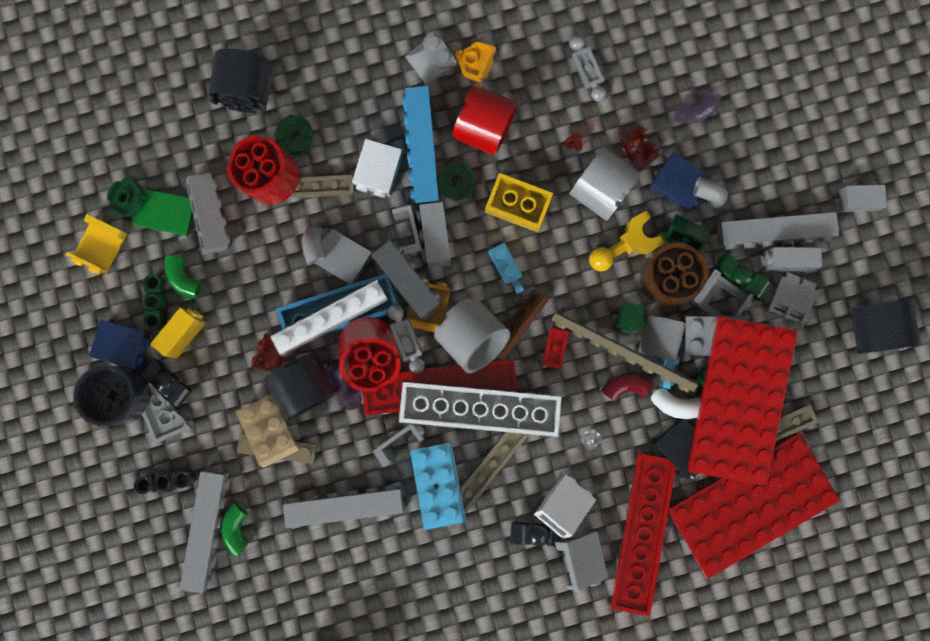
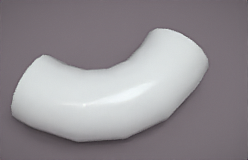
M666 388L657 390L651 397L652 402L663 413L674 418L692 419L698 416L701 400L698 397L688 400L674 397Z

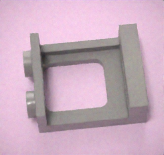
M718 270L710 271L704 288L699 295L691 299L690 303L708 315H722L709 306L710 299L717 289L721 287L740 301L732 315H741L744 310L747 311L752 304L751 299L754 295L751 293L746 294L721 277L722 273Z

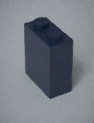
M673 152L649 188L688 212L691 208L695 209L701 201L699 197L693 195L697 179L701 177L710 180L712 176Z
M100 319L89 357L140 370L146 360V348L151 344V333Z

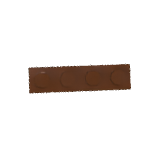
M533 289L505 327L509 330L510 337L504 349L497 356L499 359L504 361L549 299L545 295Z

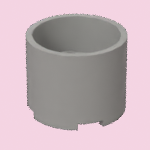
M603 147L569 194L607 221L640 178L641 173L606 147Z
M469 298L451 308L446 313L448 317L442 325L436 327L434 333L435 339L467 373L476 372L492 362L504 349L510 337L509 330L478 299L471 301Z

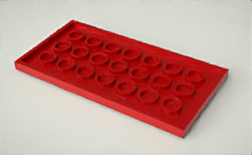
M717 316L687 467L688 472L767 486L798 330Z
M797 432L775 445L767 486L718 478L669 507L668 513L705 578L709 579L836 504L840 499L802 434Z

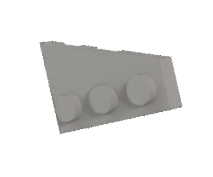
M148 383L151 393L150 403L142 415L154 444L191 429L192 427L167 398L153 386V383Z

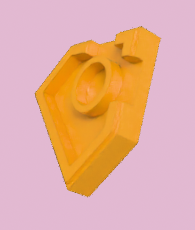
M477 41L471 44L472 46L464 50L460 49L454 52L464 77L482 83L483 78H487L493 65V56L496 48L495 46Z

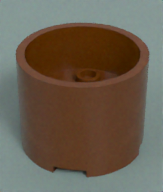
M671 243L663 246L648 257L640 272V284L643 292L651 301L662 306H675L695 298L702 291L708 280V265L705 258L700 252L685 243ZM672 272H678L679 276H673Z

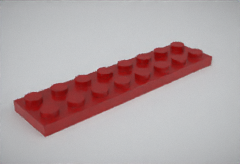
M507 359L504 361H492L484 368L473 373L465 372L460 365L426 369L420 373H413L412 371L398 373L392 383L378 388V391H362L365 416L400 412L403 382L518 393L514 359Z
M637 453L611 599V609L650 616L676 470L667 458Z

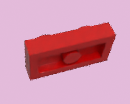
M554 328L549 329L542 366L561 369L569 334L568 331Z

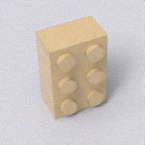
M272 395L235 411L256 459L262 468L299 451Z

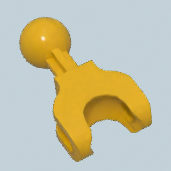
M645 211L627 223L625 233L619 238V243L608 249L605 247L594 249L589 256L591 267L596 271H606L613 265L614 258L626 251L628 255L633 252L649 254L666 243L662 235L655 238H648L644 235L642 228L643 224L651 218L649 212Z

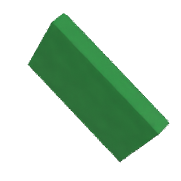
M142 188L146 193V197L137 214L132 218L131 225L188 237L193 219L190 199Z

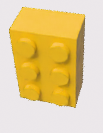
M499 173L486 205L485 213L538 233L553 193Z

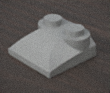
M436 34L427 35L420 45L405 56L426 86H429L457 66L453 54Z

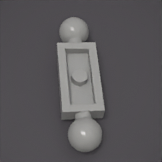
M575 35L569 42L571 49L576 51L572 53V59L585 89L592 88V98L595 101H602L606 97V90L599 86V84L604 82L603 76L590 47L583 49L584 39L579 35Z
M393 305L388 310L390 319L395 320L394 323L390 324V328L403 360L410 359V370L413 373H420L425 367L423 360L417 357L423 354L410 319H402L404 314L402 307Z

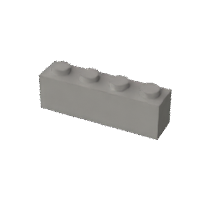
M211 173L188 176L186 186L202 253L209 254L226 251L230 244V237L228 233H225L224 229L226 220L220 212L221 200L220 197L216 196V180L212 179Z

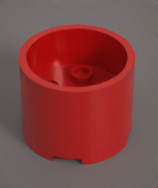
M474 84L465 99L460 115H458L452 137L492 156H496L509 130L518 102Z
M252 135L242 139L232 148L229 165H227V173L231 182L241 191L265 205L282 203L294 193L299 182L297 163L272 139Z
M371 317L356 319L345 326L338 339L340 372L344 379L354 389L365 392L378 391V388L392 383L400 370V357L396 339L390 326L380 319Z

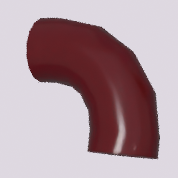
M624 373L613 377L600 392L614 402H617L619 397L627 392L636 393L644 398L652 389L654 382L639 374Z

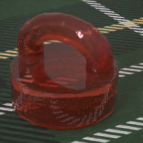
M578 131L571 133L572 136L564 141L565 147L567 149H575V151L582 150L583 145L580 133Z

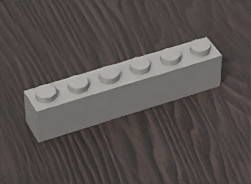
M836 212L728 221L716 225L719 248L725 247V250L737 249V246H744V249L755 248L758 244H763V247L775 246V243L781 242L782 245H792L794 241H801V244L812 243L816 239H820V242L832 241L833 237L839 235Z
M211 470L200 472L179 590L204 593L212 585L213 576H211V571L216 564L215 549L218 548L220 543L218 531L221 529L223 522L221 517L222 510L225 509L227 503L225 492L230 486L229 473Z
M396 485L385 486V490L378 491L377 487L367 488L365 489L366 492L358 493V490L346 491V495H339V492L328 493L327 497L320 498L319 495L308 496L307 500H300V497L288 499L289 502L283 504L285 528L401 514L404 512L402 489L397 488Z

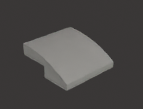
M648 315L638 352L676 361L686 323Z

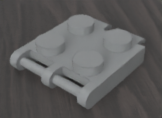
M786 272L784 277L779 278L767 312H774L783 316L785 320L790 319L798 322L803 327L818 293L815 290L816 283L807 279H802L799 283V276Z

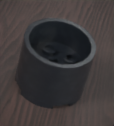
M224 48L215 51L208 100L215 105H218L219 102L232 111L256 113V110H261L265 112L273 63L259 54L246 50Z
M913 298L850 308L858 354L922 345Z
M316 351L304 354L296 358V360L280 366L264 377L265 383L285 421L313 409L338 394Z
M108 365L96 366L87 370L78 379L73 392V402L77 413L86 422L95 426L124 425L136 421L143 414L147 405H149L151 397L149 384L140 373L131 368Z

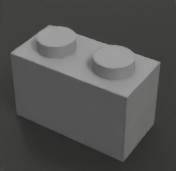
M869 182L865 185L848 183L839 190L840 212L880 211L887 208L885 185H878L877 182Z

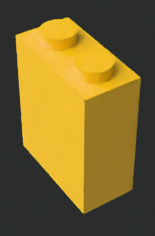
M179 308L150 345L165 357L178 358L206 324L202 319L204 316L195 309Z

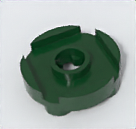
M288 115L280 121L276 128L275 138L279 146L287 153L305 152L313 143L312 126L301 116ZM299 131V137L291 139V132Z
M449 163L441 169L438 185L440 192L446 198L457 202L466 199L474 191L475 175L468 165L464 163ZM454 177H456V179L458 177L461 178V185L454 186L452 179Z
M124 178L122 181H116L111 185L107 193V200H109L110 204L108 207L116 215L134 217L142 206L146 193L142 190L139 183Z

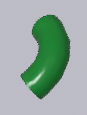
M166 255L165 275L169 285L180 295L191 299H198L201 292V282L191 279L186 275L184 271L185 259Z
M234 502L226 512L221 527L223 543L235 558L249 544L241 532V525L249 513L237 502Z

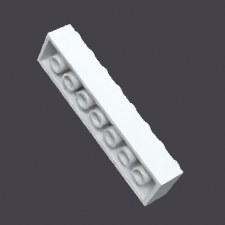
M403 382L399 422L558 437L561 397Z

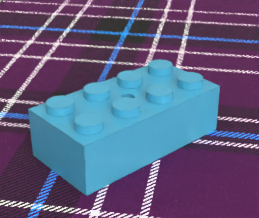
M446 443L410 451L424 530L467 522L452 444Z

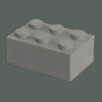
M443 202L419 205L420 211L416 212L419 226L423 228V230H419L421 244H425V249H422L424 263H427L429 268L451 265Z
M684 315V323H686L684 329V354L688 356H709L717 316L747 321V317L744 315Z

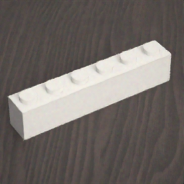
M376 280L271 336V339L279 354L286 355L388 301L381 285Z

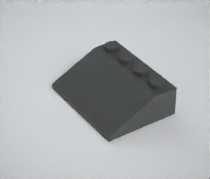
M389 240L371 256L418 316L429 321L441 306L439 302L441 297L434 288L430 290L427 287L428 280L422 273L419 275L414 270L416 265L410 258L405 259L402 255L404 252L402 247L397 242L393 244Z

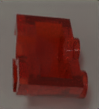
M639 124L622 136L620 141L625 144L622 148L632 162L635 160L638 168L643 169L661 155L658 152V146L654 142L650 143L647 136L649 134L646 128Z
M265 333L263 339L259 340L257 345L259 354L253 356L251 361L253 369L270 373L282 366L285 355L279 354L271 339L273 335Z

